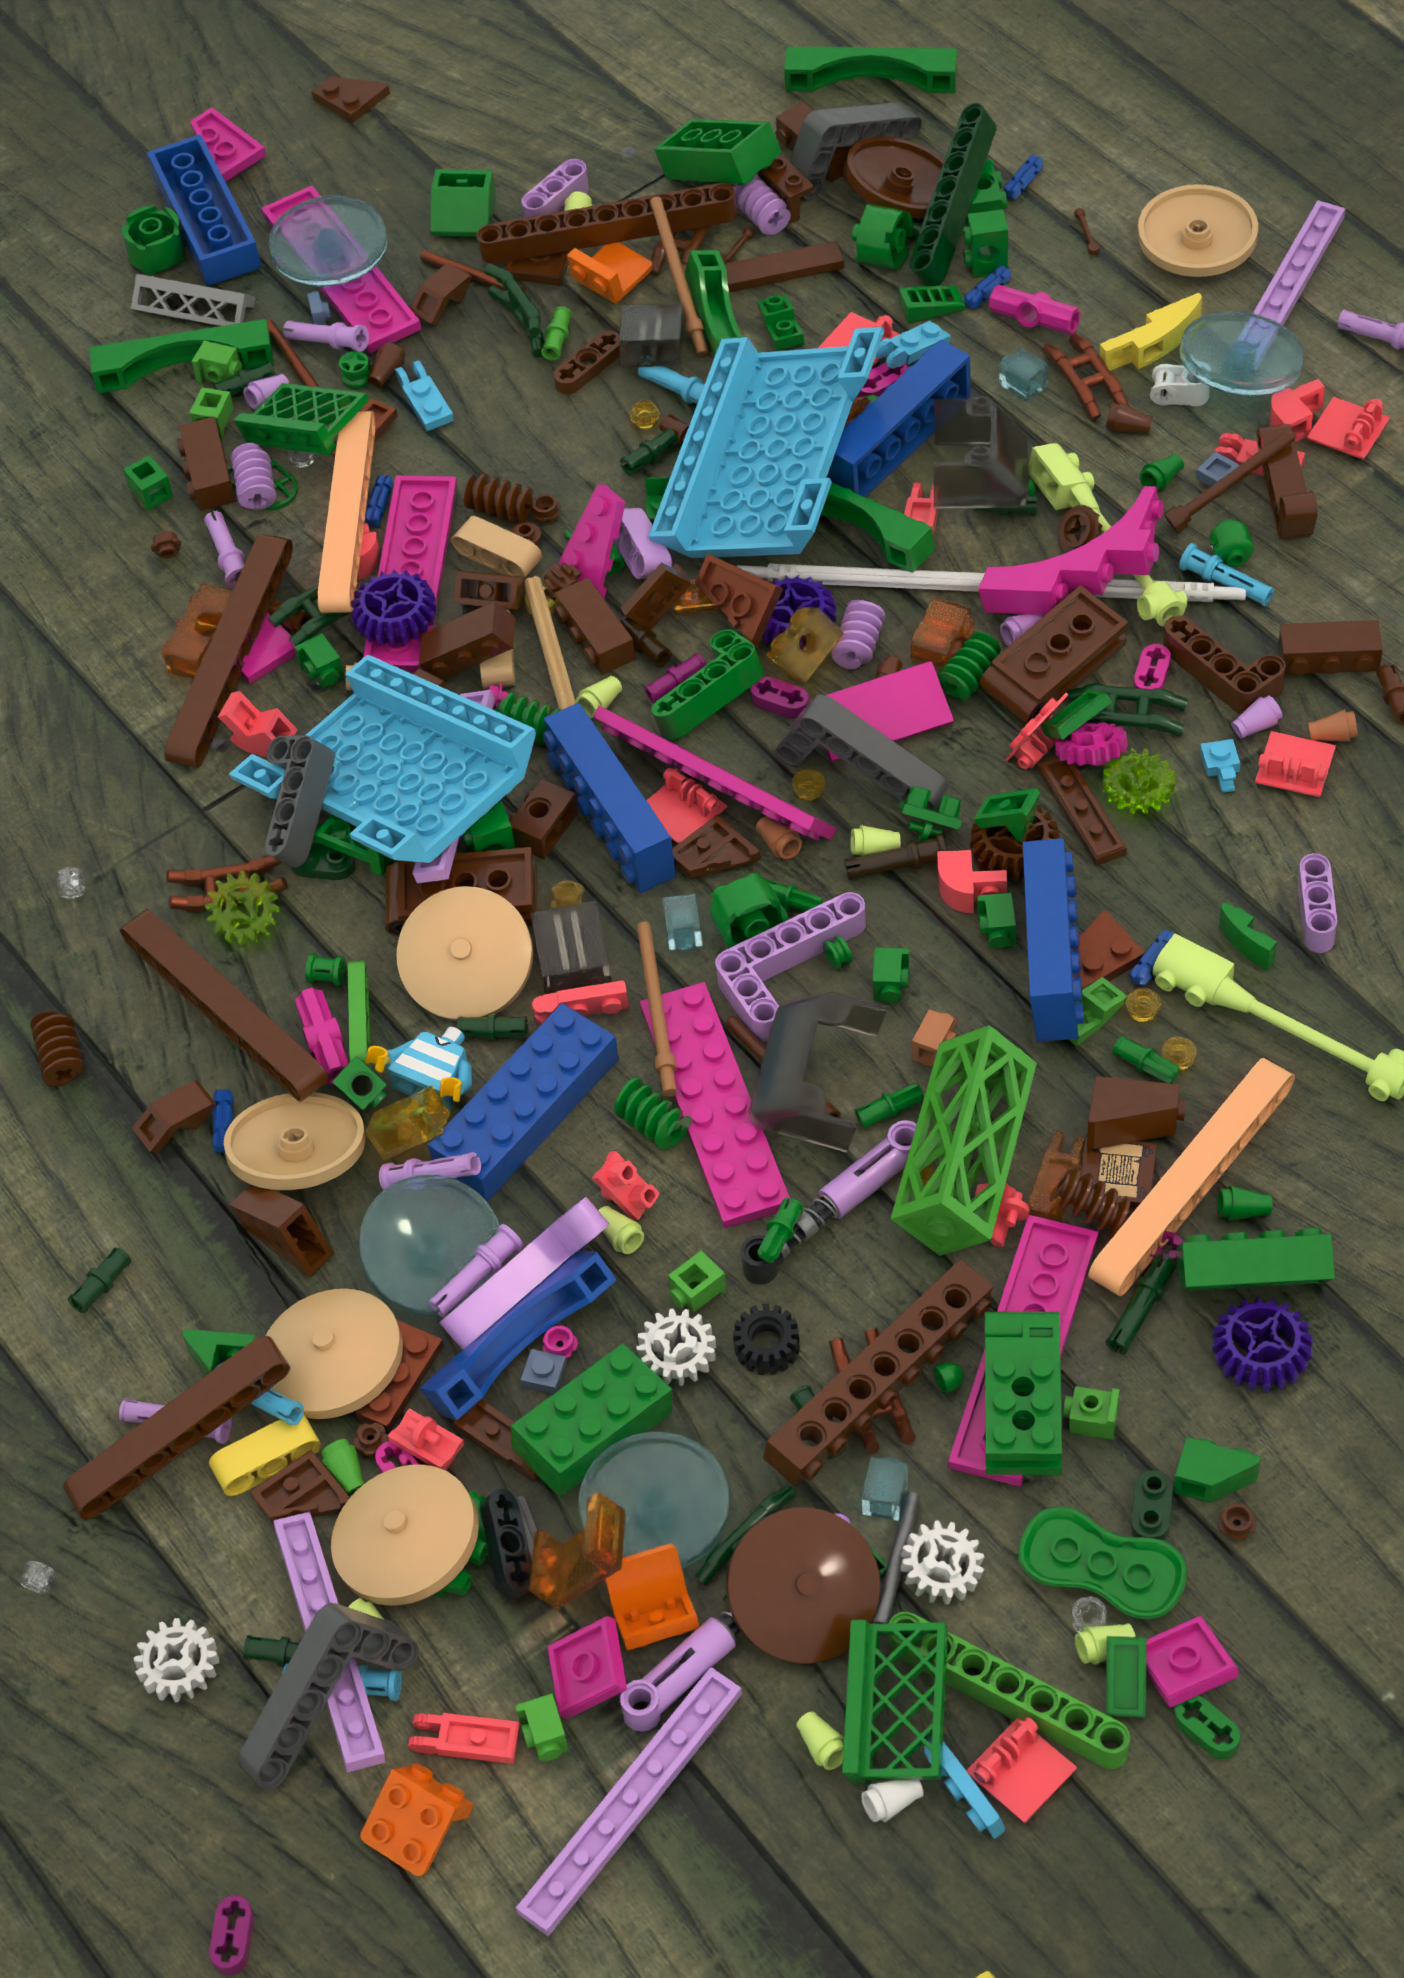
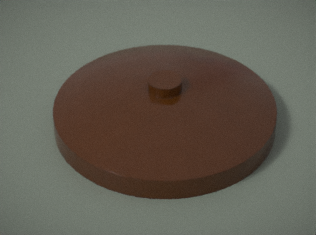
M870 137L860 140L851 147L844 164V173L850 186L869 203L909 212L912 218H925L944 159L933 151L908 140L894 137Z
M798 1507L782 1510L765 1517L743 1535L729 1561L726 1576V1595L730 1612L737 1627L752 1645L777 1660L796 1664H809L829 1660L849 1649L851 1620H867L871 1624L879 1602L880 1577L876 1559L863 1536L850 1523L828 1511Z

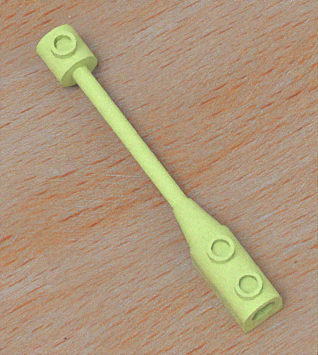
M1056 443L1033 447L1026 472L1055 510L1085 505L1091 507L1100 515L1098 522L1103 526L1098 530L1100 534L1105 533L1111 528L1110 524L1100 513L1099 506L1092 493L1094 478L1090 472H1080L1078 456L1075 453L1066 454L1062 447ZM1133 575L1145 590L1137 600L1138 613L1143 620L1155 619L1160 626H1164L1169 618L1183 616L1187 607V596L1184 591H1173L1167 582H1154L1149 575Z
M1177 934L1172 936L1158 955L1153 967V975L1156 976L1155 982L1161 989L1169 992L1176 986L1186 991V1000L1196 1007H1201L1204 1002H1207L1213 1006L1220 1005L1244 1013L1250 1012L1368 1073L1366 1084L1370 1086L1368 1088L1369 1093L1377 1100L1386 1101L1389 1096L1399 1100L1404 1095V1051L1392 1049L1388 1055L1380 1053L1373 1060L1257 1001L1253 995L1233 981L1235 963Z

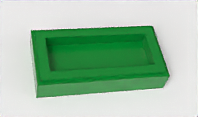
M1087 690L1043 723L1041 728L1045 736L1063 740L1112 702L1107 693Z
M1107 1636L1106 1715L1145 1717L1146 1637Z

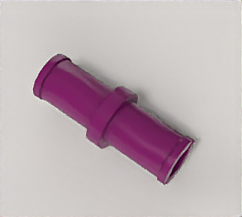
M695 653L677 667H669L666 669V674L649 685L644 686L645 694L654 704L706 666V662L700 654Z

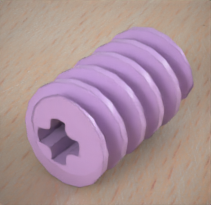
M757 174L747 184L738 185L736 183L734 189L737 207L763 234L774 235L786 227L791 217L790 211L786 209V203Z
M242 444L231 455L238 502L246 509H265L270 507L277 498L270 456L257 444Z
M859 599L847 603L841 627L838 630V636L831 651L833 660L839 666L847 670H854L860 668L862 664L871 661L873 651L876 648V642L879 639V632L882 630V623L885 620V612L881 607Z

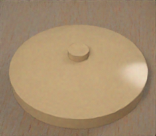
M1185 185L1167 190L1154 197L1144 207L1138 221V242L1146 257L1158 267L1182 276H1214L1236 268L1252 254L1258 237V220L1252 207L1237 194L1210 185Z
M454 887L430 896L410 914L398 939L397 967L402 983L410 996L432 1015L457 1022L459 1016L488 1017V1014H497L508 1007L525 987L533 964V943L524 919L517 909L505 898L483 888Z
M314 1092L305 1100L299 1102L287 1093L262 1100L241 1112L231 1122L225 1133L224 1150L228 1166L241 1180L270 1190H298L323 1184L346 1172L361 1156L365 1147L366 1137L361 1115L351 1104L343 1099Z
M355 1289L326 1290L298 1301L277 1318L266 1336L274 1340L290 1365V1371L287 1376L271 1389L291 1400L301 1403L304 1409L300 1411H303L306 1418L328 1419L343 1416L370 1403L392 1381L399 1368L403 1354L402 1333L392 1311L377 1297Z
M406 1465L385 1471L362 1485L349 1498L338 1515L331 1539V1553L334 1566L346 1585L356 1595L372 1603L396 1606L423 1600L448 1585L468 1562L476 1544L479 1528L475 1503L463 1484L455 1476L441 1468L429 1465Z

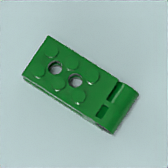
M985 1312L986 1475H1062L1059 1312Z

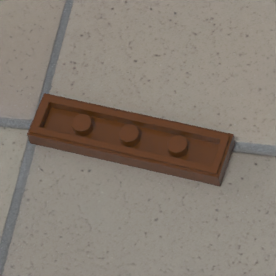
M832 241L725 263L724 265L727 270L728 289L731 292L844 268V259L838 242Z
M1059 757L1039 763V774L1094 864L1098 866L1126 855L1127 847L1075 763L1067 764V760L1060 761Z

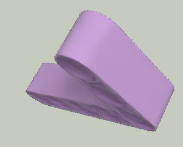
M853 892L841 894L745 940L717 956L715 966L719 989L741 1021L761 1042L774 1041L781 1033L778 1003L768 991L763 981L824 952L823 942L827 940L834 942L835 936L840 935L847 941L861 934L866 927L864 899L859 894Z
M584 1197L439 1323L459 1347L464 1350L571 1255L602 1232L609 1225V1222L590 1200Z

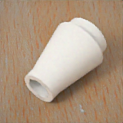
M891 1780L870 1784L868 1790L862 1792V1803L867 1815L873 1822L879 1820L887 1822L913 1801L923 1797V1788L919 1780Z

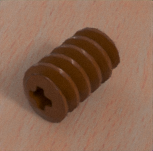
M482 473L478 480L475 475L469 478L464 492V506L470 510L476 509L479 513H487L489 516H498L502 520L508 519L511 523H523L528 518L532 508L533 489L532 487H526L522 493L521 484L516 483L511 489V482L504 480L500 486L499 477L495 476L489 482V475Z
M53 1011L36 1014L31 1019L30 1027L38 1053L37 1057L40 1063L42 1079L49 1087H58L69 1083L72 1079L81 1075L84 1072L85 1065L83 1060H81L82 1053L79 1049V1041L76 1038L77 1032L74 1028L73 1018L69 1015L58 1014Z
M1073 1166L1060 1178L1051 1193L1049 1202L1060 1196L1061 1203L1059 1208L1061 1210L1069 1204H1073L1072 1216L1074 1218L1082 1211L1086 1212L1084 1220L1086 1225L1096 1218L1098 1220L1096 1231L1101 1232L1109 1226L1108 1239L1111 1240L1123 1226L1129 1214L1130 1198L1122 1196L1117 1200L1118 1191L1115 1188L1105 1192V1182L1098 1181L1092 1185L1093 1175L1086 1173L1080 1178L1081 1168Z

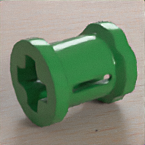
M310 953L305 967L307 983L314 984L316 981L333 982L335 986H342L346 977L345 957L337 956L336 959L321 958L315 953Z

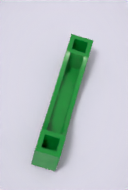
M787 47L784 66L785 92H814L824 86L843 80L876 77L902 81L926 93L955 94L957 48Z
M719 250L690 251L684 274L693 304L699 318L702 320L713 353L716 355L721 339L742 337L730 302L727 270Z
M267 319L89 347L91 372L97 394L127 389L136 381L154 371L167 366L192 362L203 341L237 348L239 361H241L242 369L244 370L253 369L268 361L271 365H274Z
M831 483L820 516L838 518L866 531L882 548L887 562L913 573L935 550L932 527L925 522L917 521L898 510L890 509L873 499H868L848 488Z

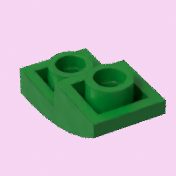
M774 295L766 300L757 302L764 326L776 351L805 344L804 334L795 320L794 308L786 295Z
M1224 902L1220 908L1219 928L1241 954L1268 971L1275 962L1277 941L1271 939L1263 932L1253 930L1254 917L1245 910Z

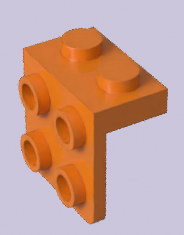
M619 242L604 245L592 258L576 248L567 255L573 279L614 304H617L653 270V264L650 260Z
M674 1544L662 1545L611 1561V1563L608 1562L603 1566V1574L615 1621L626 1651L645 1647L651 1643L673 1636H679L700 1627L697 1614L687 1592L678 1551Z
M413 1763L409 1766L393 1768L361 1831L360 1837L365 1844L415 1876H422L428 1872L451 1823L469 1818L475 1804L464 1798L465 1793L460 1788L448 1783L443 1785L432 1778L433 1772Z

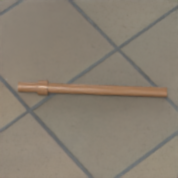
M654 197L650 200L685 315L686 323L684 326L688 337L692 338L697 357H703L708 354L703 336L705 329L702 320L696 314L661 197Z
M644 921L637 924V931L657 1052L654 1062L656 1073L661 1077L663 1095L672 1097L677 1094L674 1076L677 1067L675 1056L670 1051L651 926L649 922Z

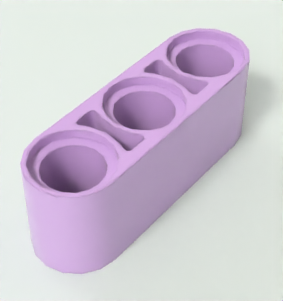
M579 159L567 160L526 193L521 201L524 218L564 211L565 199L572 192L587 194L589 184L586 164Z
M624 508L618 539L613 542L633 576L637 579H647L661 562L672 567L671 556L667 548L650 540L648 537L652 523L643 509Z
M1312 853L1304 856L1300 861L1297 885L1303 940L1305 946L1310 951L1325 953L1334 946L1337 926L1331 865L1325 856Z

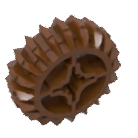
M1039 804L1034 821L1022 842H1018L1005 825L980 829L974 823L971 828L970 848L974 862H978L981 871L1006 870L1007 878H1013L1017 884L1020 878L1024 877L1023 842L1059 839L1061 836L1059 835L1056 821H1052L1050 812L1042 813Z

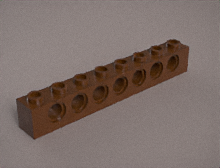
M960 1259L767 1440L763 1459L795 1487L805 1478L809 1481L812 1480L824 1466L823 1461L830 1454L836 1457L841 1453L849 1441L847 1438L854 1431L861 1433L866 1429L873 1419L872 1414L877 1409L885 1410L896 1398V1391L903 1385L909 1387L914 1383L921 1373L920 1368L927 1362L933 1364L938 1360L945 1350V1344L951 1339L956 1342L962 1337L969 1326L968 1322L974 1317L980 1319L985 1315V1312L989 1310L992 1304L989 1299L994 1286ZM948 1304H955V1305H957L959 1308H953V1307L949 1306ZM924 1326H931V1327L935 1328L936 1330H935V1331L928 1330V1329L925 1328ZM900 1348L909 1349L913 1353H905ZM876 1371H884L889 1376L879 1375ZM852 1394H860L865 1399H857ZM827 1417H836L841 1422H832ZM802 1441H813L816 1444V1446H808L804 1444Z

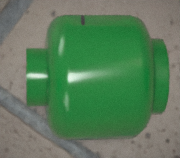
M1226 519L1219 522L1210 532L1209 542L1213 555L1220 556L1223 564L1229 567H1238L1248 561L1253 555L1254 545L1247 525L1243 522Z

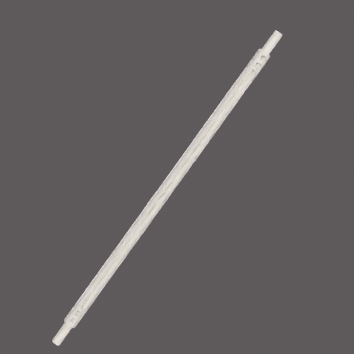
M769 563L768 566L737 565L738 568L762 579H768V582L771 583L773 578L782 581L785 575L789 579H795L799 574L802 580L812 577L814 583L822 581L823 585L979 592L978 588L985 574L915 570L911 573L904 569ZM1112 579V582H1108L1103 595L1094 596L1138 599L1145 590L1137 580ZM1165 581L1173 591H1184L1187 601L1213 602V599L1246 600V590L1237 587L1214 586V583Z

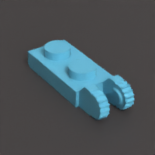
M928 321L891 339H883L880 342L876 358L880 360L883 357H887L886 364L892 369L904 364L908 365L919 360L927 349L932 348L940 340L950 343L951 335L937 324Z
M419 360L412 363L413 372L418 380L411 383L402 367L395 369L403 395L426 432L454 421L452 411L431 377L427 376Z
M943 1742L941 1776L949 1777L944 1781V1784L956 1801L964 1798L971 1809L966 1814L978 1831L982 1832L984 1829H987L994 1839L997 1838L1006 1829L1000 1816L945 1742ZM924 1746L923 1753L931 1766L932 1752Z

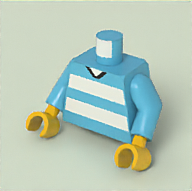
M448 1027L441 1038L428 1032H422L414 1040H410L391 1050H386L380 1046H370L368 1048L365 1064H376L375 1070L378 1072H383L384 1068H388L393 1089L449 1112L453 1102H459L460 1096L472 1089V1066L467 1061L465 1049L460 1046L465 1036L455 1027Z

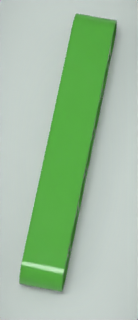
M900 1612L890 1619L889 1624L931 1622L910 1612ZM948 1632L945 1684L1013 1720L1017 1717L1023 1721L1027 1717L1031 1718L1038 1725L1037 1733L1101 1767L1117 1769L1127 1762L1130 1734L1127 1727L1121 1722ZM923 1634L913 1644L924 1658L936 1647L937 1634ZM888 1635L889 1649L893 1653L903 1642L896 1635ZM910 1649L899 1658L913 1667L921 1661ZM936 1659L931 1663L934 1668L936 1666ZM928 1667L923 1670L924 1673L935 1678V1675ZM969 1668H978L982 1673L971 1676L964 1671ZM1003 1686H1012L1016 1691L1011 1694H1005L998 1689ZM1037 1704H1046L1051 1709L1047 1712H1038L1033 1707ZM1080 1722L1086 1727L1085 1729L1075 1731L1070 1729L1068 1724ZM1113 1740L1121 1746L1117 1749H1108L1103 1746V1743Z

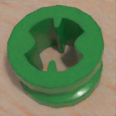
M835 936L834 942L828 940L823 942L824 953L835 970L840 969L842 963H852L851 951L842 936Z

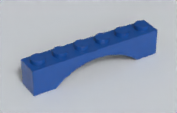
M578 1250L475 1341L424 1383L420 1390L439 1416L458 1420L485 1396L497 1376L524 1348L556 1323L590 1304L617 1279L598 1252Z

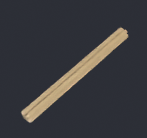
M538 576L528 577L524 581L526 594L558 708L563 710L576 704L541 579Z

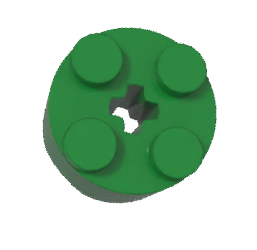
M867 204L860 224L856 223L852 231V240L857 242L856 262L886 269H901L910 251V247H905L907 237L912 238L913 236L911 214L900 209Z
M145 206L134 210L126 217L127 222L124 227L122 225L121 231L128 258L134 267L142 270L144 275H155L159 271L181 264L185 260V242L179 218L173 210L165 207L164 211L157 210L156 206Z
M751 873L728 885H721L712 893L713 901L710 906V917L729 948L788 920V914L770 884L762 879L758 873Z

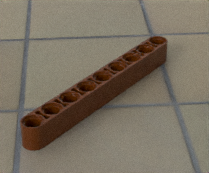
M718 183L493 223L481 227L477 231L476 237L482 260L488 264H499L572 251L574 248L583 249L657 236L660 233L650 200L654 197H661L672 233L732 222L738 216L735 189L730 184Z
M261 533L256 537L165 746V760L167 762L199 768L204 762L221 722L218 715L230 694L236 688L242 674L241 670L245 664L242 661L245 656L249 655L268 614L269 607L290 563L293 552L291 539Z
M149 909L144 910L119 929L123 939L134 952L297 1101L302 1102L329 1081L327 1073L316 1059Z

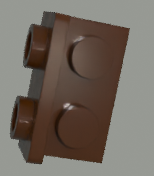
M778 155L772 160L773 163L769 167L758 172V176L786 203V209L791 213L788 223L792 224L800 220V197L812 192L813 184L783 155Z
M661 562L625 602L621 610L626 617L652 629L692 583L680 565L674 564L672 567H669Z

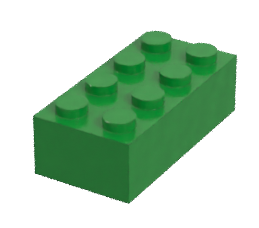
M691 119L654 148L666 179L680 180L681 182L737 183L738 185L751 182L757 172L769 167L773 163L772 160L782 153L769 122Z
M1321 1228L1300 1229L1299 1232H1295V1236L1285 1237L1284 1230L1263 1231L1255 1239H1248L1247 1232L1227 1233L1225 1236H1221L1222 1240L1210 1241V1235L1208 1234L1191 1235L1185 1238V1243H1181L1177 1247L1180 1291L1327 1283L1335 1279L1332 1235H1322Z
M622 1343L512 1424L511 1448L559 1497H562L672 1414V1388Z

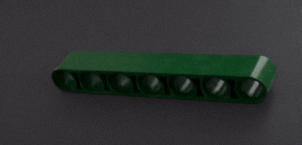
M972 103L966 106L960 114L909 261L910 269L924 286H939L946 278L996 133V123L980 103Z

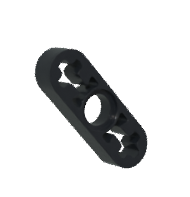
M497 1489L483 1499L480 1505V1513L497 1588L505 1597L518 1599L533 1588L535 1576L517 1499L511 1492L505 1489ZM496 1503L498 1508H503L504 1513L501 1509H496L494 1504ZM501 1535L507 1536L512 1540L514 1544L513 1553L506 1551L502 1547L500 1542ZM510 1575H512L514 1579H519L520 1585L517 1581L512 1580Z

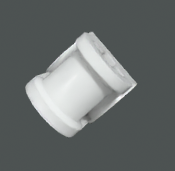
M1160 364L1153 369L1152 378L1154 386L1151 388L1150 398L1154 403L1158 405L1201 406L1209 400L1210 374L1206 367L1201 365ZM1164 373H1167L1166 380H1163ZM1164 389L1167 390L1165 397L1163 396Z

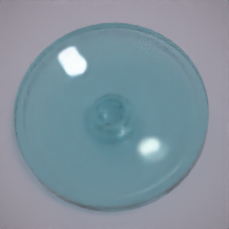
M322 196L306 200L287 210L276 221L270 232L269 248L274 265L288 279L308 286H336L362 277L380 262L387 248V232L383 218L368 203L347 196Z
M1225 311L1207 314L1194 320L1187 326L1182 335L1180 357L1190 374L1214 389L1235 395L1263 396L1283 391L1297 381L1303 367L1304 350L1298 338L1276 321L1247 312Z
M440 1175L409 1177L386 1188L368 1208L361 1225L358 1240L361 1266L373 1288L389 1303L414 1314L436 1316L440 1310L438 1309L435 1312L429 1305L428 1300L433 1298L475 1257L474 1253L480 1244L485 1245L498 1233L497 1228L500 1224L487 1201L468 1185ZM490 1272L450 1312H452L458 1305H460L466 1298H468L474 1291H476L495 1273Z
M669 1432L639 1433L612 1444L592 1462L583 1478L579 1492V1513L583 1530L589 1542L592 1544L594 1541L595 1547V1537L600 1535L602 1531L604 1536V1530L606 1529L605 1550L607 1551V1548L610 1546L611 1553V1544L614 1543L611 1561L662 1545L674 1544L678 1551L681 1567H687L705 1556L718 1542L727 1525L730 1512L728 1482L717 1459L696 1441Z

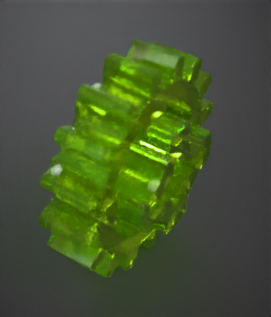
M1132 748L1130 749L1129 756L1120 753L1117 761L1110 759L1108 769H1104L1103 791L1108 793L1109 802L1118 800L1117 809L1121 810L1128 806L1130 807V814H1134L1137 808H1141L1144 814H1148V807L1152 806L1156 810H1160L1161 801L1170 802V794L1175 792V770L1170 769L1169 760L1160 762L1161 754L1159 752L1149 756L1148 749L1144 748L1142 754H1137L1135 749Z
M240 871L239 879H235L231 873H228L227 883L223 884L219 880L215 882L219 888L217 893L214 891L208 892V895L213 899V903L205 904V909L213 912V914L207 917V921L210 924H217L213 931L217 935L225 932L224 939L229 943L235 936L240 945L245 944L246 937H249L256 943L258 942L257 933L261 932L267 936L269 932L266 925H276L277 923L271 916V913H276L280 910L277 905L271 904L272 901L278 898L275 892H267L271 885L267 881L259 884L260 877L256 873L251 876L250 880L244 871ZM249 887L245 892L234 891L236 888ZM225 898L226 910L221 914V906ZM234 899L246 906L251 917L239 911ZM263 902V912L261 917H259V905ZM239 924L251 925L245 929H236Z

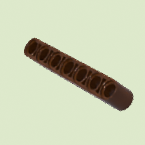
M269 1336L255 1339L68 1477L64 1482L63 1488L80 1517L91 1519L103 1513L284 1379L290 1371V1365L274 1340Z

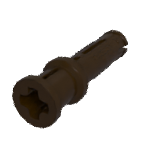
M940 833L936 834V838L915 842V840H909L905 847L844 859L848 880L910 866L911 869L915 868V870L920 869L923 864L938 861L937 852L946 851L943 835Z

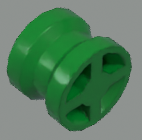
M359 351L345 353L339 360L342 383L347 388L353 390L366 387L369 384L367 377L370 373L368 357Z

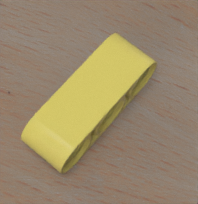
M305 1415L296 1425H289L282 1420H278L217 1451L210 1458L209 1466L223 1492L227 1496H236L265 1482L308 1451L312 1450L316 1455L321 1448V1443Z

